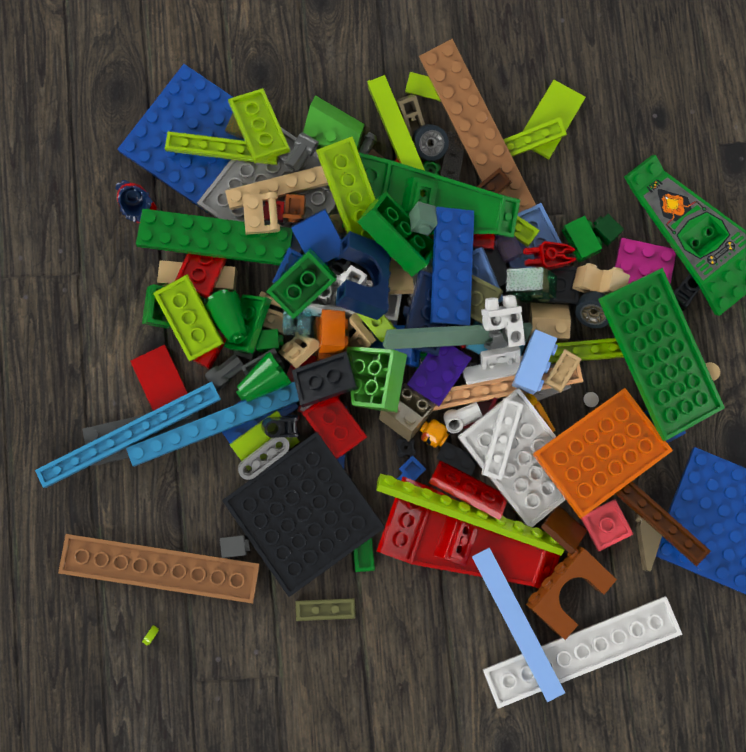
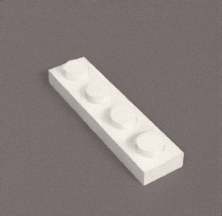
M503 398L482 475L502 480L523 404Z

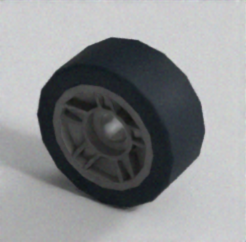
M423 125L412 136V141L418 155L424 160H438L445 155L448 149V136L439 126ZM429 139H432V146L427 144Z

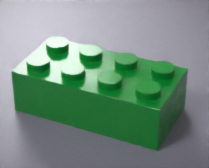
M386 191L369 205L358 220L361 227L411 277L426 267L433 257V239L430 236L411 231L410 216Z

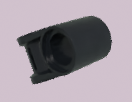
M692 275L685 278L673 291L682 311L691 303L693 297L700 289ZM688 280L694 281L695 288H691L688 285Z
M286 415L266 418L261 424L262 431L270 438L299 437L300 432H298L297 426L299 416ZM271 423H275V430L272 432H268V425H270Z

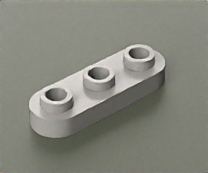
M285 437L271 438L239 463L238 472L240 476L246 480L255 478L288 452L290 446L288 440ZM277 442H282V446L279 448L275 445ZM261 454L267 455L265 459H260ZM246 466H251L250 471L244 470Z

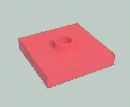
M616 499L593 509L581 518L598 552L633 535Z

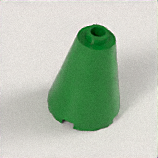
M223 289L210 295L207 298L208 302L206 305L205 303L203 304L215 326L230 343L239 344L243 342L247 332L238 293L235 290L229 292L228 289Z
M269 352L237 385L239 390L236 393L242 401L246 399L249 402L284 388L292 382L272 353Z

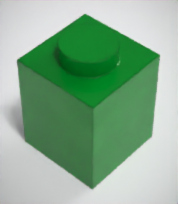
M278 329L261 330L256 343L257 352H268L275 348L276 352L280 351L281 346L284 345L283 334H280Z

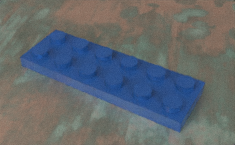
M436 207L437 225L434 228L430 323L470 326L474 211Z

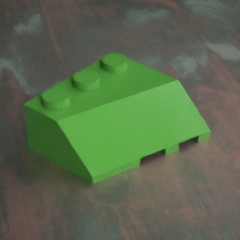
M315 95L309 108L303 132L319 142L317 149L353 136L359 151L365 124Z
M348 346L347 353H349L358 389L351 391L352 405L397 413L407 354L394 349L385 350Z

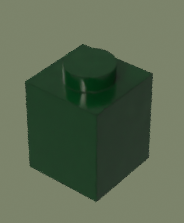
M609 214L604 218L600 216L593 223L595 225L593 228L594 234L607 247L624 230Z

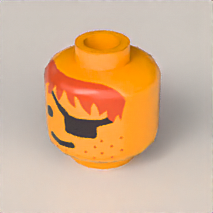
M436 419L431 420L429 423L425 421L420 429L422 441L433 448L442 447L449 436L446 426Z

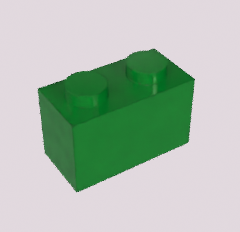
M585 216L564 225L562 232L568 244L575 248L573 253L579 263L598 254L602 250L601 239L595 236L593 225Z

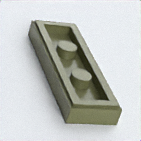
M355 598L295 601L296 621L355 619Z

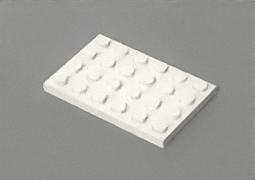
M517 388L505 398L523 404L504 474L502 480L489 478L525 525L533 527L566 499L533 456L534 452L553 440L556 435L523 392ZM502 401L458 436V439L482 469Z

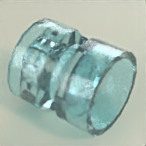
M284 310V335H294L296 332L299 335H311L312 312L310 310H303L294 319ZM294 319H298L297 326H293Z

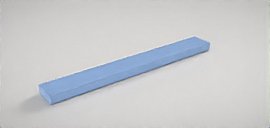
M490 547L473 555L472 558L545 699L549 702L565 694Z

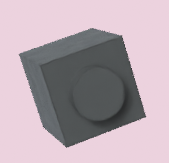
M244 535L220 538L222 558L245 556L247 551H250V541Z

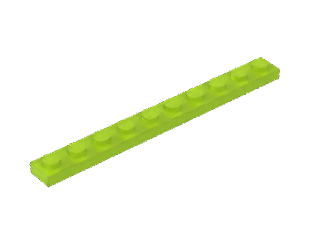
M380 473L376 491L562 556L565 550L548 533L539 528H533L524 525L520 521L507 519L503 515L498 520L466 502L451 499L447 495H440L429 489L414 486L410 482H403L395 479L393 476Z

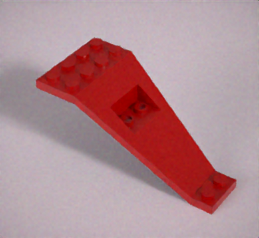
M402 477L401 481L410 482L414 486L429 489L440 495H446L409 478ZM396 497L376 551L413 565L482 577L472 556L490 547L507 582L533 586L540 589L542 582L552 575L560 558V555Z

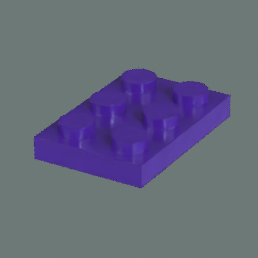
M441 346L438 356L427 354L407 386L439 407L472 358L454 346Z

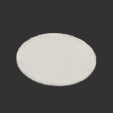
M588 392L585 394V405L594 407L598 404L599 398L596 393Z

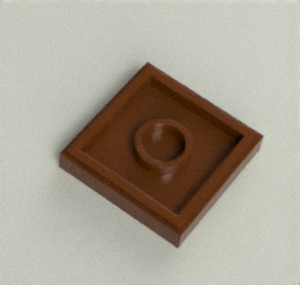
M557 506L550 513L541 526L546 533L570 554L576 550L587 532L584 527L560 506Z

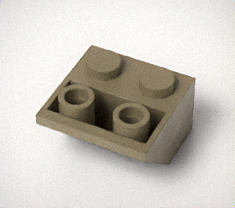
M404 383L401 387L397 413L381 411L379 420L407 441H410L421 429L435 408V405Z

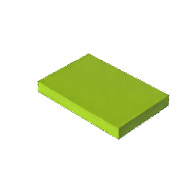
M276 410L275 412H273L271 415H269V416L266 417V418H269V417H282V416H281V415L279 414V412ZM263 420L229 444L241 461L271 439L262 431L261 424ZM271 423L268 425L267 431H274L276 424ZM285 437L289 442V449L299 443L297 437ZM277 442L275 446L277 448L281 447L282 442ZM266 454L260 455V459H265L267 457ZM249 465L246 466V468L248 469V471H250V470H251V466H249Z

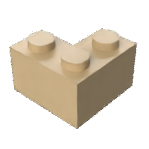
M587 263L577 268L572 289L582 293L597 291L607 295L627 285L630 275L624 273L621 268L613 267L610 270H600L596 265Z

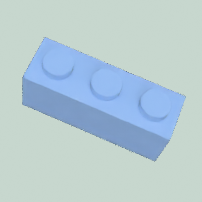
M536 329L534 330L512 383L513 387L532 395L541 390L544 384L542 376L544 373L547 374L551 362H548L551 355L554 356L558 347L555 344L557 341L556 337Z

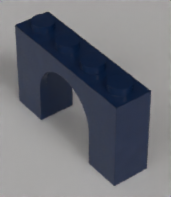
M350 231L341 240L339 257L364 267L371 276L372 287H366L346 279L337 288L336 306L378 320L389 309L388 295L390 292L389 278L391 275L389 268L391 257L376 241Z

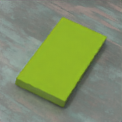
M553 80L523 131L558 117L561 118L566 131L586 97ZM562 138L531 150L550 159Z
M263 88L228 99L230 108L254 163L290 152V147Z
M188 275L153 293L189 362L224 344Z

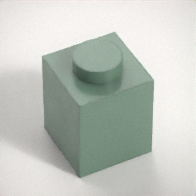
M418 201L409 213L411 231L429 236L437 225L436 207Z

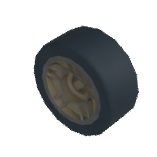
M597 291L587 292L580 297L575 313L578 320L585 326L602 328L608 324L598 300L605 296L604 293Z

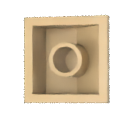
M530 303L529 323L532 325V330L528 340H530L535 329L556 337V342L565 343L570 339L571 318L568 305Z

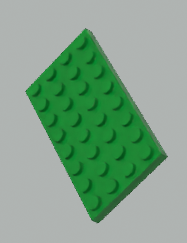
M663 268L598 299L655 428L663 441H667L725 408Z

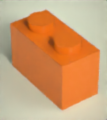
M322 309L319 320V353L339 354L343 352L344 348L348 347V336H345V330H348V318H345V311Z

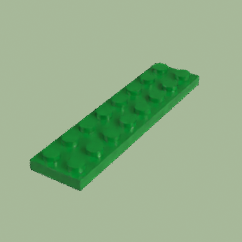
M142 209L136 246L280 265L287 249L291 248L293 231L289 227L280 226L279 232L246 235L245 222Z

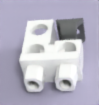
M514 295L503 296V306L500 307L498 298L485 299V309H481L483 327L486 331H489V337L493 338L492 342L484 344L485 349L492 350L525 345L521 314L522 307L517 305Z

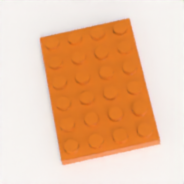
M624 388L534 452L533 456L581 519L673 450L666 441L662 440L655 426L626 388Z

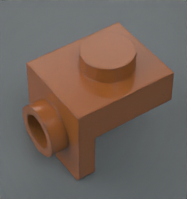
M286 194L283 218H288V222H299V219L305 218L306 195Z

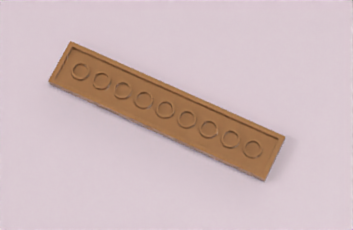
M453 39L420 55L419 59L481 182L498 168H501L512 183L499 194L520 199L518 213L535 206L536 204Z
M66 534L58 573L254 603L260 564Z

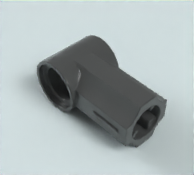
M301 132L284 164L289 169L298 172L307 158L313 155L319 142Z
M234 354L220 366L210 369L205 374V377L209 382H213L216 390L219 391L230 382L231 378L242 371L243 363Z

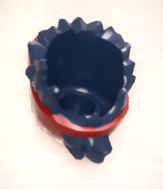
M126 180L116 184L115 189L118 190L117 202L120 206V212H122V215H125L126 219L140 223L142 209L157 210L149 193L141 185L129 183Z

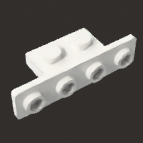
M505 347L482 351L481 364L466 367L463 371L466 384L470 385L516 375L523 356H520V347Z

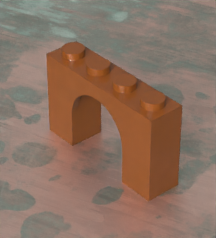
M580 546L572 554L568 552L564 561L555 567L552 575L542 582L540 589L529 597L526 604L528 608L564 640L569 637L578 624L560 606L559 594L563 585L572 578L582 577L596 591L605 594L617 580L586 549Z

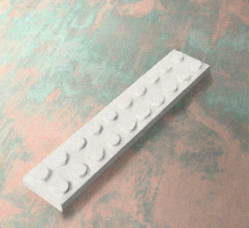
M664 596L574 632L566 640L559 638L541 647L560 683H563L680 636L682 632L669 601ZM523 654L482 669L498 709L541 692Z

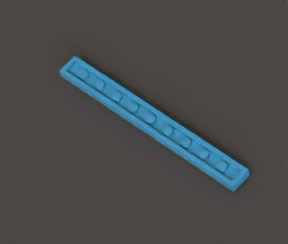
M210 382L36 469L35 472L42 487L47 488L220 401L221 398L213 382Z
M295 382L252 401L241 402L127 447L126 450L132 466L135 467L299 402Z

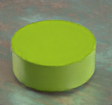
M153 625L142 643L148 646L158 633L159 628Z

